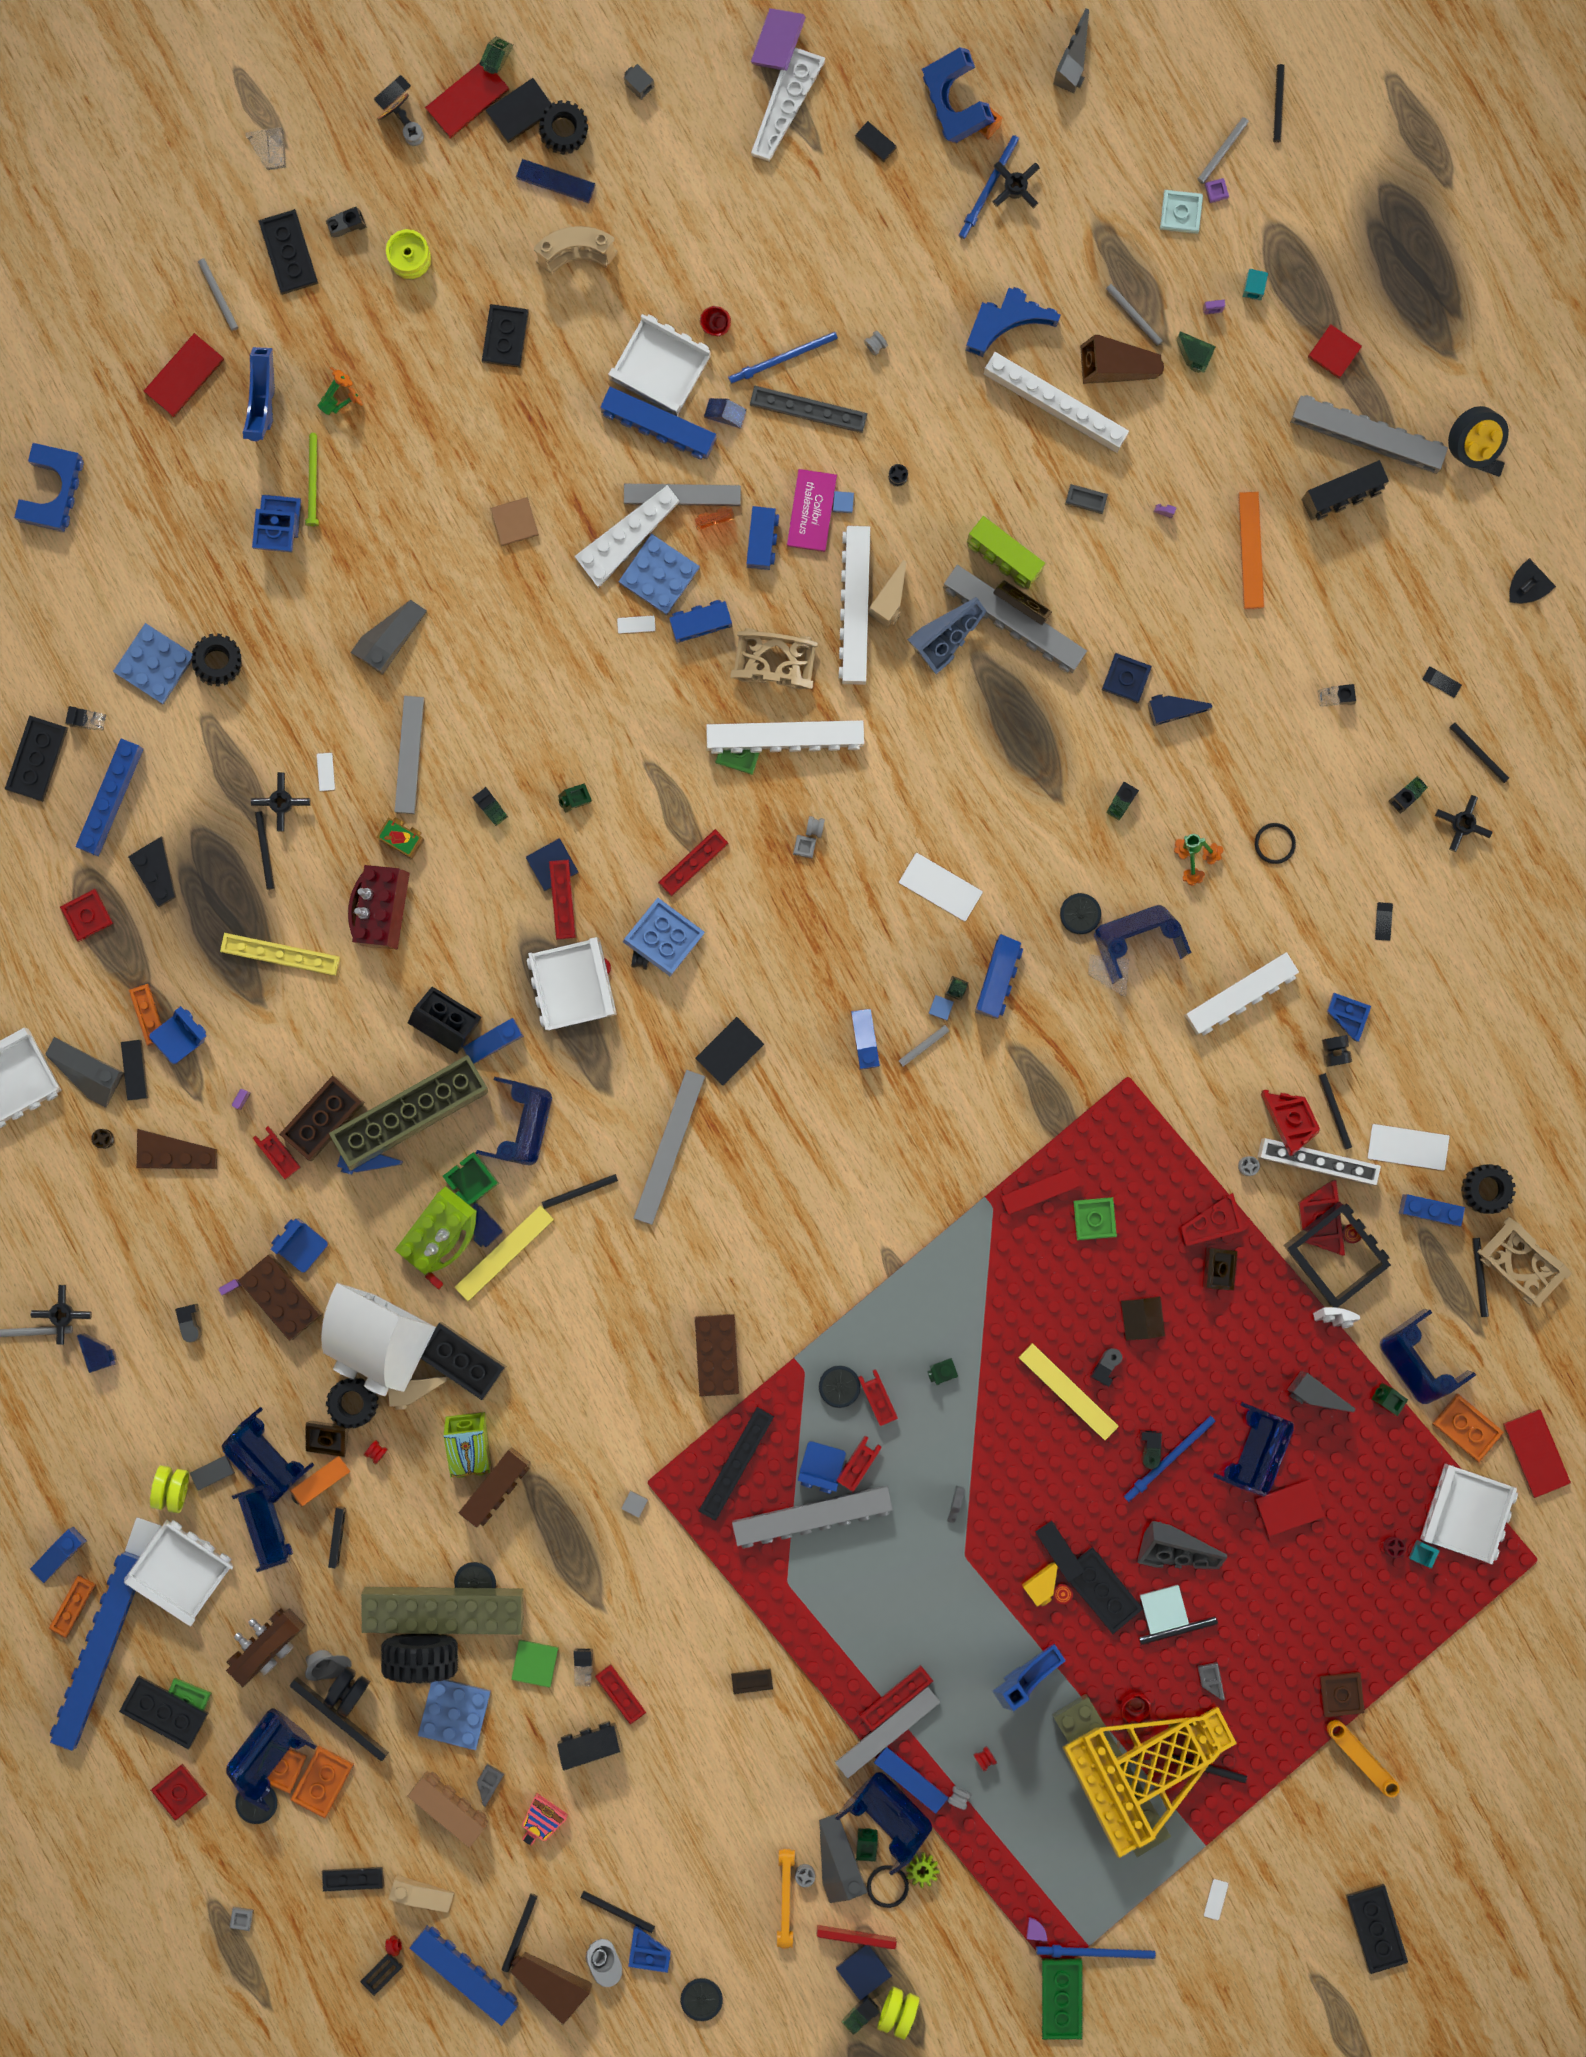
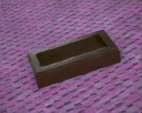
M771 1668L731 1673L734 1694L773 1689Z

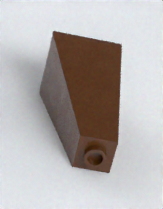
M1093 335L1080 345L1083 384L1156 379L1163 374L1164 363L1161 354L1101 335Z
M524 1952L522 1956L518 1954L511 1962L512 1968L510 1972L563 2025L590 1994L592 1987L590 1981L527 1952Z

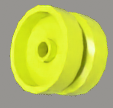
M404 229L397 231L386 244L387 259L392 270L398 276L405 279H415L427 272L431 264V253L426 240L420 233Z
M160 1465L152 1484L150 1508L162 1510L167 1506L169 1512L180 1513L188 1490L189 1471L177 1469L173 1473L171 1467Z
M893 1986L883 2005L877 2029L888 2033L894 2026V2036L905 2040L916 2016L919 1996L909 1993L903 2000V1991Z

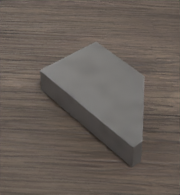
M956 1486L947 1522L954 1523L956 1521L965 1492L963 1487Z
M1218 1663L1197 1666L1201 1686L1219 1699L1225 1700Z
M488 1763L477 1781L484 1807H486L505 1774Z

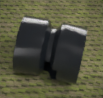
M1347 1035L1322 1040L1323 1049L1327 1052L1325 1056L1327 1067L1352 1062L1351 1052L1347 1050L1349 1046ZM1341 1050L1342 1055L1334 1056L1333 1051Z

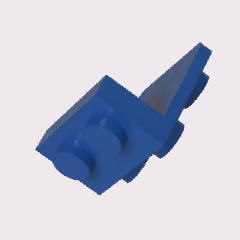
M180 1006L174 1011L173 1016L150 1033L149 1039L171 1064H176L203 1044L207 1035L205 1029L200 1024L197 1025L194 1022L192 1014Z
M300 1218L291 1219L285 1225L284 1229L286 1231L282 1236L277 1235L271 1244L273 1246L271 1250L275 1254L283 1256L299 1271L306 1272L328 1246V1242Z
M813 1441L808 1442L798 1475V1481H801L800 1485L812 1488L813 1485L818 1486L820 1491L829 1494L832 1491L836 1492L838 1487L836 1479L842 1470L846 1456L845 1451Z

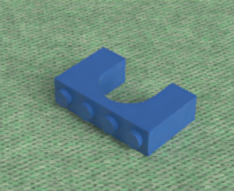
M962 47L922 69L924 74L923 80L929 88L930 99L935 104L937 110L936 116L943 126V135L948 141L955 143L995 122L988 103L979 101L961 112H955L950 105L949 90L952 83L958 77L975 68L970 51Z
M32 443L28 462L32 466L59 473L62 488L57 498L49 503L39 504L19 499L14 518L21 523L64 532L65 527H68L70 523V516L68 515L70 508L72 509L74 506V490L78 489V474L83 469L84 460L76 452Z

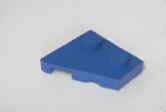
M1333 993L1327 1013L1354 1041L1359 1042L1371 1006Z
M634 1926L628 1967L668 1973L671 1950L640 1928Z

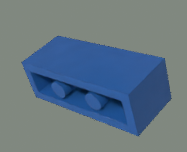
M752 506L747 568L770 570V565H774L775 553H772V545L776 546L777 534H774V526H778L779 515L776 514V508Z
M721 600L713 601L710 603V606L702 607V605L691 608L690 612H675L672 614L673 617H669L676 643L732 627L726 601L721 602Z
M1402 1194L1398 1214L1452 1226H1461L1465 1207Z

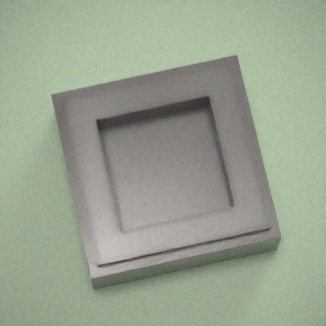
M797 835L793 855L812 859L816 839Z
M630 1491L621 1509L639 1518L648 1499Z
M233 1907L230 1928L250 1931L253 1909Z

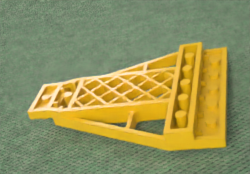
M1215 1707L1199 1717L1094 1728L1062 1748L1116 1856L1120 1858L1130 1851L1141 1848L1156 1839L1157 1833L1209 1764L1214 1762L1221 1752L1237 1743L1219 1707ZM1169 1725L1168 1729L1142 1744L1134 1731V1728ZM1127 1729L1134 1743V1748L1116 1758L1103 1732ZM1178 1733L1185 1736L1183 1747L1175 1744ZM1172 1735L1171 1742L1163 1740L1166 1737ZM1161 1743L1170 1745L1167 1757L1159 1754ZM1156 1744L1154 1752L1146 1750ZM1174 1747L1182 1750L1180 1761L1172 1759ZM1187 1752L1195 1755L1192 1765L1184 1763ZM1145 1753L1153 1755L1150 1766L1142 1764ZM1139 1754L1137 1762L1130 1760V1758ZM1158 1757L1166 1759L1163 1770L1155 1768ZM1170 1761L1179 1764L1176 1775L1168 1772ZM1128 1762L1136 1764L1134 1776L1125 1773ZM1183 1765L1189 1767L1186 1770L1182 1771ZM1141 1766L1149 1769L1147 1780L1138 1778ZM1154 1771L1162 1773L1160 1784L1151 1782ZM1167 1775L1172 1776V1778L1165 1781ZM1192 1775L1175 1800L1170 1803L1165 1790ZM1126 1777H1129V1778H1132V1779H1133V1780H1132L1131 1787H1130V1785H1129V1783H1128ZM1137 1780L1146 1783L1143 1794L1135 1792ZM1150 1785L1156 1786L1149 1791ZM1159 1794L1167 1810L1153 1829H1151L1140 1805Z

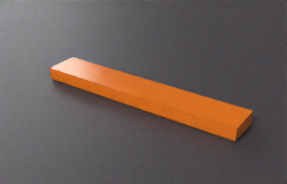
M1239 492L1244 609L1264 608L1259 492Z

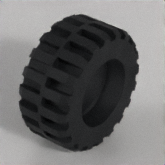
M420 1633L401 1634L387 1638L381 1645V1673L390 1681L400 1683L439 1682L454 1677L458 1671V1643L451 1636Z

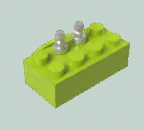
M445 1186L436 1194L396 1247L395 1251L424 1275L448 1266L469 1245L475 1229L476 1210ZM462 1230H465L466 1236L458 1252L451 1259L442 1263L440 1259L453 1249L460 1238Z

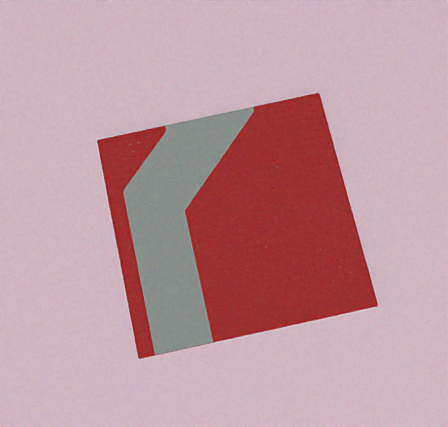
M1130 1077L1124 1078L648 1480L650 1488L860 1740L865 1738L871 1731L859 1715L921 1665L933 1679V1682L928 1687L940 1700V1703L887 1747L948 1796V1798L952 1796L954 1786L970 1792L972 1796L966 1802V1810L953 1806L947 1799L935 1814L897 1781L895 1782L1035 1951L1036 1946L1052 1947V1945L1088 1948L1332 1739L1327 1733L1329 1722L1338 1720L1347 1726L1360 1715L1324 1717L1320 1676L1360 1672L1364 1710L1367 1709L1538 1561L1537 1557L1508 1523L1504 1527L1505 1537L1502 1542H1499L1497 1548L1499 1549L1498 1558L1496 1561H1493V1564L1420 1539L1444 1464L1460 1469L1461 1467L1407 1404H1405L1399 1415L1396 1416L1372 1400L1376 1389L1381 1383L1391 1388L1393 1387L1341 1326L1334 1327L1332 1322L1324 1323L1323 1320L1315 1321L1313 1313L1325 1307L1237 1203L1244 1231L1185 1246L1180 1227L1228 1196L1229 1193ZM1072 1167L1075 1168L1081 1186L1012 1214H1007L1001 1196ZM1113 1197L1117 1237L1077 1240L1073 1201ZM1206 1248L1237 1251L1234 1291L1203 1287ZM1160 1296L1165 1336L1126 1340L1121 1301ZM1032 1343L1119 1426L1106 1440L1097 1434L1018 1358ZM1114 1348L1121 1352L1122 1361L1114 1367L1109 1375V1378L1113 1381L1107 1387L1090 1375L1104 1352ZM952 1358L958 1377L936 1385L935 1381L931 1383L927 1371H930L929 1366ZM845 1366L852 1369L858 1377L862 1376L865 1382H868L875 1378L873 1370L876 1369L898 1419L880 1426L862 1385L858 1398L851 1405L843 1408L828 1405L822 1399L819 1392L821 1376L831 1367ZM1300 1371L1310 1374L1356 1410L1349 1412L1311 1405L1305 1402L1301 1404L1290 1397L1291 1393L1287 1389ZM759 1407L773 1415L774 1418L715 1521L699 1512V1509L755 1409ZM1209 1416H1212L1216 1422L1152 1480L1144 1492L1138 1493L1130 1502L1123 1497L1135 1486V1482L1139 1479L1142 1480ZM1140 1430L1160 1431L1162 1433L1161 1449L1146 1448L1145 1440L1140 1439ZM864 1436L869 1438L865 1445L870 1449L874 1450L878 1444L882 1446L854 1492L838 1483L836 1492L832 1491L829 1494L820 1491L818 1486L813 1485L812 1488L800 1485L801 1481H798L804 1454L810 1441L844 1450L846 1456L842 1470ZM1311 1478L1325 1517L1269 1537L1255 1498ZM885 1485L888 1487L893 1508L892 1511H889V1515L878 1517V1514L870 1515V1519L865 1521H858L857 1518L850 1520V1524L839 1526V1523L831 1524L832 1528L820 1530L819 1528H814L811 1533L800 1535V1532L792 1534L793 1537L787 1539L775 1537L773 1542L762 1544L761 1541L753 1543L754 1546L742 1548V1545L737 1546L732 1525L734 1520ZM956 1486L964 1488L965 1492L959 1513L954 1523L947 1522ZM1052 1521L1076 1558L1080 1557L1090 1547H1093L1142 1608L1141 1594L1179 1585L1188 1622L1193 1623L1216 1616L1218 1624L1141 1645L1139 1637L1150 1634L1144 1610L1140 1611L1117 1632L1112 1634L1073 1585L1067 1581L1058 1566L1055 1586L1062 1583L1070 1586L1073 1591L1072 1600L1067 1604H1059L1052 1595V1600L1044 1606L1040 1604L1037 1607L1022 1584L1054 1560L1035 1531ZM1152 1521L1171 1525L1227 1554V1559L1219 1569H1196L1193 1565H1182V1568H1175V1565L1163 1564L1162 1568L1138 1563L1144 1532ZM1394 1536L1404 1541L1406 1551L1403 1556L1393 1558L1385 1553L1383 1544L1387 1538ZM1416 1540L1439 1550L1432 1569L1409 1559ZM1055 1644L1066 1661L1047 1675L1032 1690L1029 1695V1701L1015 1711L1003 1708L992 1691L1005 1682L1004 1677L1019 1666L1022 1667L1049 1646ZM1218 1663L1225 1700L1219 1699L1201 1686L1197 1666ZM1134 1692L1142 1693L1150 1700L1151 1711L1149 1716L1141 1723L1199 1717L1211 1709L1219 1707L1237 1744L1221 1752L1215 1761L1209 1765L1247 1775L1246 1783L1203 1772L1164 1824L1171 1835L1169 1839L1139 1857H1136L1133 1850L1120 1858L1117 1857L1062 1748L1068 1744V1741L1052 1714L1084 1694H1087L1106 1727L1129 1724L1121 1715L1120 1705L1125 1696ZM1169 1725L1134 1728V1731L1142 1744L1168 1729ZM1336 1726L1333 1729V1734L1339 1733L1341 1727ZM1127 1729L1109 1731L1116 1745L1117 1742H1120L1119 1750L1122 1755L1134 1748V1743ZM1178 1733L1175 1744L1183 1747L1185 1736ZM1172 1735L1166 1737L1163 1740L1171 1742ZM1161 1743L1159 1754L1167 1757L1170 1745ZM1156 1744L1146 1750L1154 1752ZM987 1746L995 1757L997 1764L990 1765L988 1770L984 1772L975 1759L974 1754L982 1752L983 1748ZM1174 1747L1173 1754L1181 1756L1182 1750ZM1187 1752L1185 1758L1194 1760L1195 1755ZM1145 1753L1143 1760L1150 1761V1757H1153V1755ZM1158 1757L1155 1768L1163 1770L1166 1759ZM1128 1762L1131 1770L1135 1773L1136 1764ZM1170 1762L1168 1772L1176 1775L1179 1764ZM1141 1766L1138 1778L1147 1780L1149 1769ZM1183 1766L1182 1771L1186 1770L1189 1767ZM1154 1771L1151 1782L1160 1784L1162 1773ZM1167 1775L1165 1781L1172 1778V1776ZM1192 1775L1165 1790L1170 1803L1175 1800ZM1138 1781L1144 1790L1146 1783ZM1150 1785L1149 1791L1156 1786ZM1158 1794L1149 1800L1161 1818L1167 1809ZM1029 1917L1041 1923L1046 1931L1047 1941L1027 1939ZM1040 1955L1042 1959L1059 1958L1052 1957V1955ZM1061 1956L1060 1958H1076L1077 1956Z

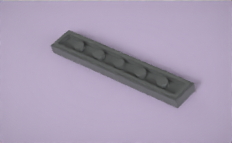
M755 385L750 401V406L859 433H863L867 413Z

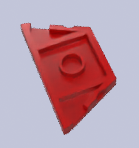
M1262 1090L1261 1096L1289 1156H1292L1319 1133L1320 1127L1305 1097L1291 1096L1286 1093L1276 1095L1269 1093V1090Z
M1331 1180L1298 1202L1301 1231L1339 1202L1337 1180ZM1338 1215L1305 1243L1344 1256L1345 1249L1341 1215Z

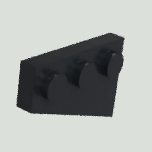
M161 836L128 856L158 907L176 898L164 840Z

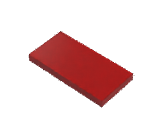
M483 59L429 103L425 109L449 138H452L508 92L509 87L489 63Z
M194 333L144 389V393L171 416L175 417L225 359Z
M1541 1409L1503 1423L1533 1498L1571 1484Z

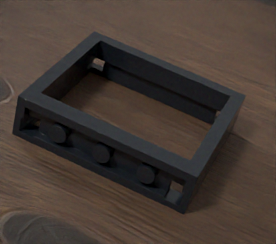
M1340 1201L1283 1245L1333 1308H1338L1391 1266L1388 1262V1259H1390L1388 1254L1383 1249L1379 1250L1377 1248V1240L1372 1234L1367 1235L1364 1231L1366 1226L1359 1218L1356 1220L1352 1216L1354 1213L1352 1208L1347 1203L1344 1205ZM1342 1213L1380 1263L1335 1297L1297 1248Z

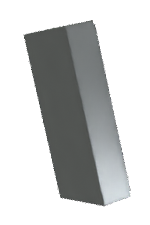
M1070 484L1065 504L1103 514L1108 494Z
M227 1455L190 1472V1475L199 1491L235 1472Z

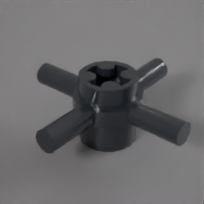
M1000 161L994 165V168L1006 179L1005 190L992 201L996 207L1008 197L1017 199L1021 196L1033 209L1039 204L1027 191V180L1040 169L1037 163H1034L1023 174L1019 172L1011 174ZM1013 182H1018L1021 188H1019V186H1014V188H1012L1011 185L1013 184Z
M278 772L277 791L273 792L269 798H251V806H270L277 813V831L284 832L285 813L289 812L292 806H311V799L292 798L285 791V773ZM279 797L286 799V803H282L281 807H278L276 801Z
M1471 795L1465 811L1459 812L1455 816L1437 809L1435 816L1451 822L1452 829L1455 832L1449 850L1456 852L1463 835H1468L1471 832L1478 833L1487 838L1491 837L1493 831L1476 825V818L1472 814L1478 797ZM1462 817L1466 819L1465 824L1468 825L1467 828L1459 825Z
M58 1285V1303L53 1305L50 1310H31V1318H49L52 1324L57 1326L56 1345H64L65 1326L70 1324L73 1319H91L92 1312L74 1311L71 1306L66 1304V1285ZM58 1309H61L62 1313H66V1317H62L61 1320L57 1318Z

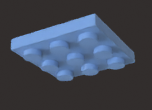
M651 534L618 582L665 615H668L700 566Z
M145 623L113 672L164 704L192 662V653Z
M657 898L624 938L623 943L671 977L705 932Z
M446 1679L432 1682L418 1736L476 1750L491 1690Z

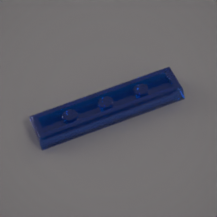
M522 159L516 175L518 180L590 203L596 186L593 182Z

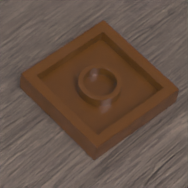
M1360 1672L1320 1676L1324 1717L1365 1713Z

